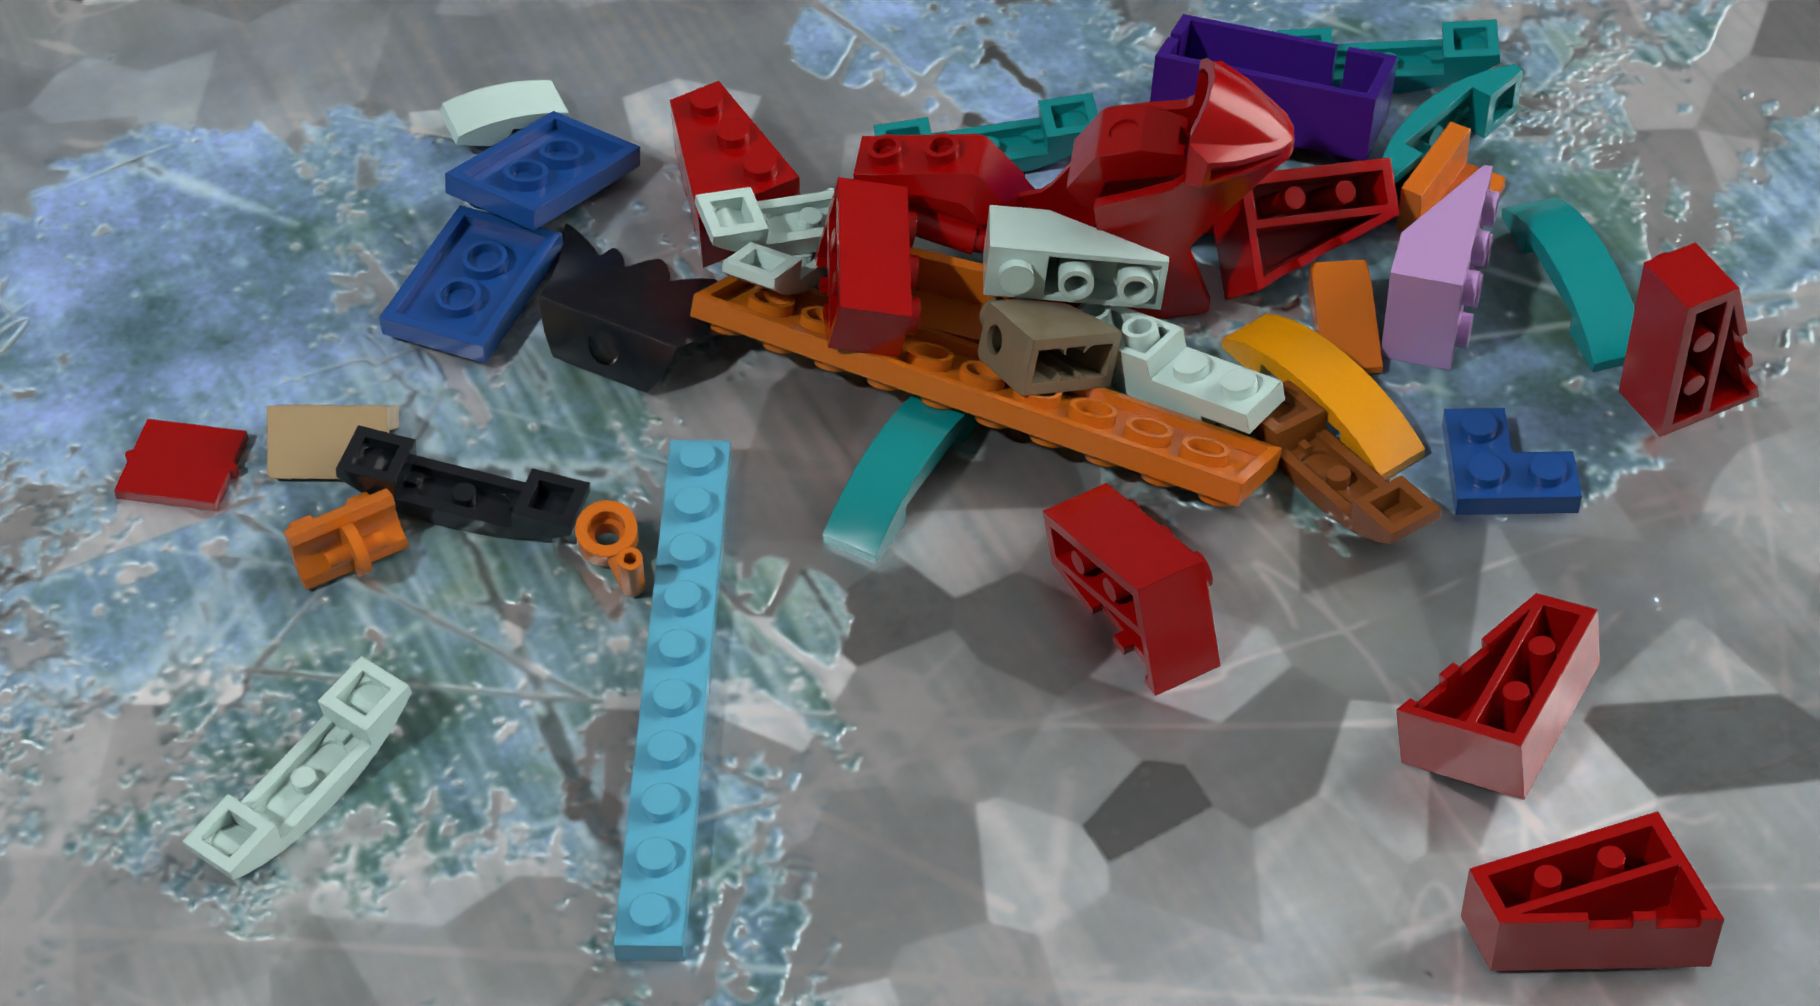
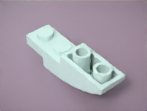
M1081 303L1077 307V309L1123 332L1111 384L1128 396L1213 425L1218 422L1248 434L1285 400L1283 382L1281 380L1186 347L1184 330L1180 326L1122 306Z

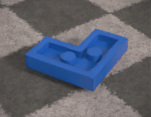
M1505 408L1444 409L1442 430L1455 515L1579 513L1582 494L1574 451L1512 452Z

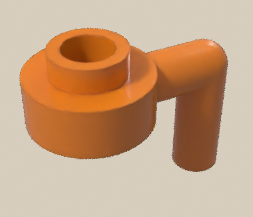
M602 500L590 504L580 513L575 525L576 541L581 555L592 564L610 567L625 595L629 597L639 596L645 589L643 556L637 549L639 539L638 526L633 512L624 504L612 500ZM604 533H613L619 538L616 543L611 545H601L597 542L598 537Z

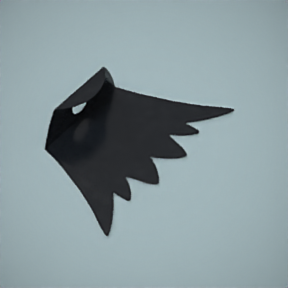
M566 223L560 259L551 279L539 294L541 318L550 351L554 358L647 393L662 378L678 347L721 335V333L711 329V323L690 316L693 295L718 282V280L695 278L670 281V272L667 264L661 259H652L631 266H625L624 258L618 249L611 248L602 255H599L596 249L580 232ZM595 332H606L617 342L619 355L614 363L608 364L595 360L591 355L589 339Z

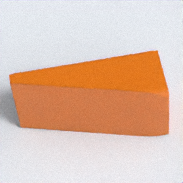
M1345 260L1315 262L1311 264L1307 295L1315 332L1346 353L1367 374L1382 373L1383 362L1372 282L1367 261Z

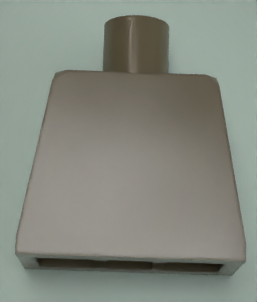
M995 296L987 300L981 308L979 320L983 327L978 346L979 359L1021 396L1111 386L1123 333L1121 330L1063 301L1028 298L1006 300L1001 296Z

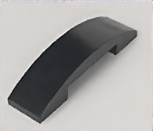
M360 425L357 426L336 467V476L361 493L367 491L369 494H373L387 488L393 495L396 510L450 529L496 538L538 540L570 536L590 492V482L533 468L526 482L417 456L416 439Z

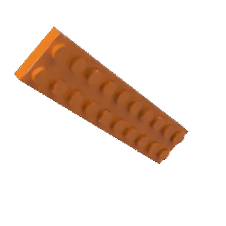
M727 276L693 295L690 316L711 323V329L718 333L733 336L743 334L762 341V346L772 352L782 354L797 353L814 359L815 365L821 369L832 372L849 371L866 377L867 382L875 388L888 391L900 389L920 396L921 401L927 406L937 409L955 408L975 415V420L984 426L999 429L1009 427L1030 435V439L1041 446L1050 448L1064 446L1084 453L1085 458L1093 464L1103 467L1121 466L1141 473L1142 479L1150 484L1161 487L1178 486L1196 492L1199 499L1210 505L1218 507L1233 505L1238 507L1278 468L1282 452L1281 447L1105 387L1021 396L979 359V344L918 324L915 334H906L899 357L828 348L823 318L824 303H828V294L820 293L819 290L814 288L796 295H785Z

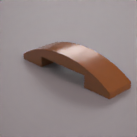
M1290 380L1283 382L1285 400L1252 432L1258 440L1282 448L1278 467L1311 502L1352 532L1367 539L1392 544L1441 518V508L1401 475L1387 482L1326 429V410Z

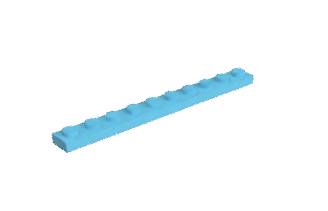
M670 440L613 944L616 961L684 962L732 462L730 441Z

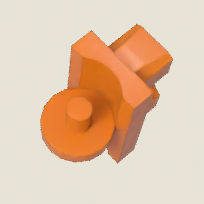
M387 488L373 494H369L366 491L346 499L344 506L314 518L307 515L290 522L288 529L283 531L300 582L306 590L351 571H355L359 577L365 576L373 572V562L409 547L398 519L393 495Z

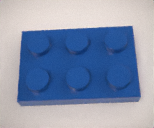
M552 111L446 172L445 193L469 203L476 209L486 210L512 221L520 228L535 231L640 166V146Z
M459 205L380 315L379 321L382 334L486 364L560 256L563 247L561 232L542 227L535 231L520 228L512 221L498 215Z

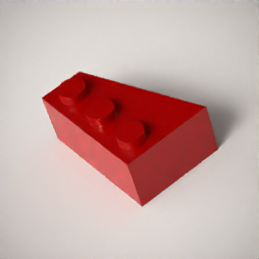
M1108 483L1042 511L1052 564L1092 615L1103 610L1120 632L1113 635V642L1123 655L1134 650L1146 664L1147 675L1145 676V683L1155 696L1221 666L1209 587L1213 584V576L1208 562L1200 552H1193L1179 541L1167 526L1159 525L1145 514L1134 500L1126 499Z
M1535 593L1481 638L1482 648L1461 666L1451 663L1439 673L1440 683L1418 702L1410 698L1396 709L1401 763L1525 800L1600 664L1598 609Z
M1658 811L1469 868L1461 911V918L1490 971L1711 967L1724 922V917Z

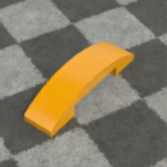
M1266 313L1222 338L1221 347L1242 366L1267 376L1272 373L1282 382L1290 380L1325 409L1326 421L1340 432L1339 441L1385 480L1424 458V445L1390 397L1353 359L1312 329L1289 318Z

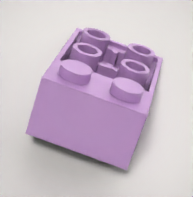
M1483 165L1401 232L1390 272L1381 347L1382 358L1451 370L1456 347L1467 349L1474 314L1466 313L1465 310L1466 307H1478L1484 274L1476 271V267L1487 269L1494 236L1490 234V231L1484 230V225L1494 226L1500 192L1489 190L1493 166Z

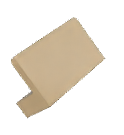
M279 404L267 406L268 476L276 479H339L336 476V467L357 426L360 425L388 433L389 430L399 429V405Z

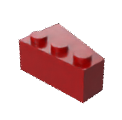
M720 81L670 100L675 153L685 194L690 206L694 232H696L703 268L728 258L735 251L725 250L712 245L694 203L696 195L751 187L757 201L801 195L798 174Z
M1391 157L1271 171L1213 225L1225 300L1259 291L1272 284L1276 279L1311 263L1315 258L1337 246L1346 244L1399 215Z
M842 177L837 179L815 255L816 266L828 269V277L820 276L819 279L820 293L828 294V303H824L823 306L828 348L899 357L906 334H915L917 331L921 303L919 298H912L911 290H914L917 282L919 257L918 255L910 254V248L913 246L916 236L917 213L908 211V187Z
M1696 242L1671 252L1661 253L1651 260L1644 262L1620 380L1619 392L1659 437L1759 397L1758 386L1750 379L1749 368L1754 365L1752 354L1744 347L1743 336L1748 331L1740 288Z

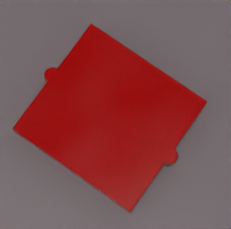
M147 419L133 450H128L125 453L127 463L114 489L116 499L218 511L231 479H236L239 476L237 465L249 440L247 431Z

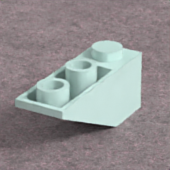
M999 205L989 206L983 251V295L1161 310L1169 256L1110 233L1097 230V228L1050 210Z

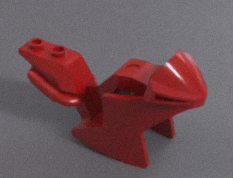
M1206 58L1200 60L1195 94L1186 99L1111 106L1101 110L1074 140L1071 162L1051 183L1041 189H1035L1025 178V174L989 138L980 134L941 133L935 135L884 134L880 136H862L853 177L856 180L908 187V211L917 213L915 237L972 255L973 252L983 253L989 206L999 205L1050 210L1097 228V230L1110 233L1169 256L1161 310L1126 307L1154 318L1168 319L1208 312L1211 298L1190 247L1203 234L1214 235L1213 225L1271 171L1290 158L1294 150V126L1288 114L1249 78L1223 61H1211ZM1065 302L1075 308H1077L1081 304L1075 302Z

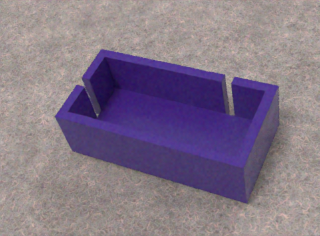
M1183 14L1171 31L1170 37H1167L1155 55L1150 102L1181 100L1194 95L1200 60L1208 58L1211 61H1223L1249 78L1288 114L1294 126L1295 142L1293 151L1307 149L1326 153L1329 158L1340 162L1362 161L1368 159L1389 116L1398 56L1349 47L1346 53L1342 86L1338 88L1332 86L1338 44Z

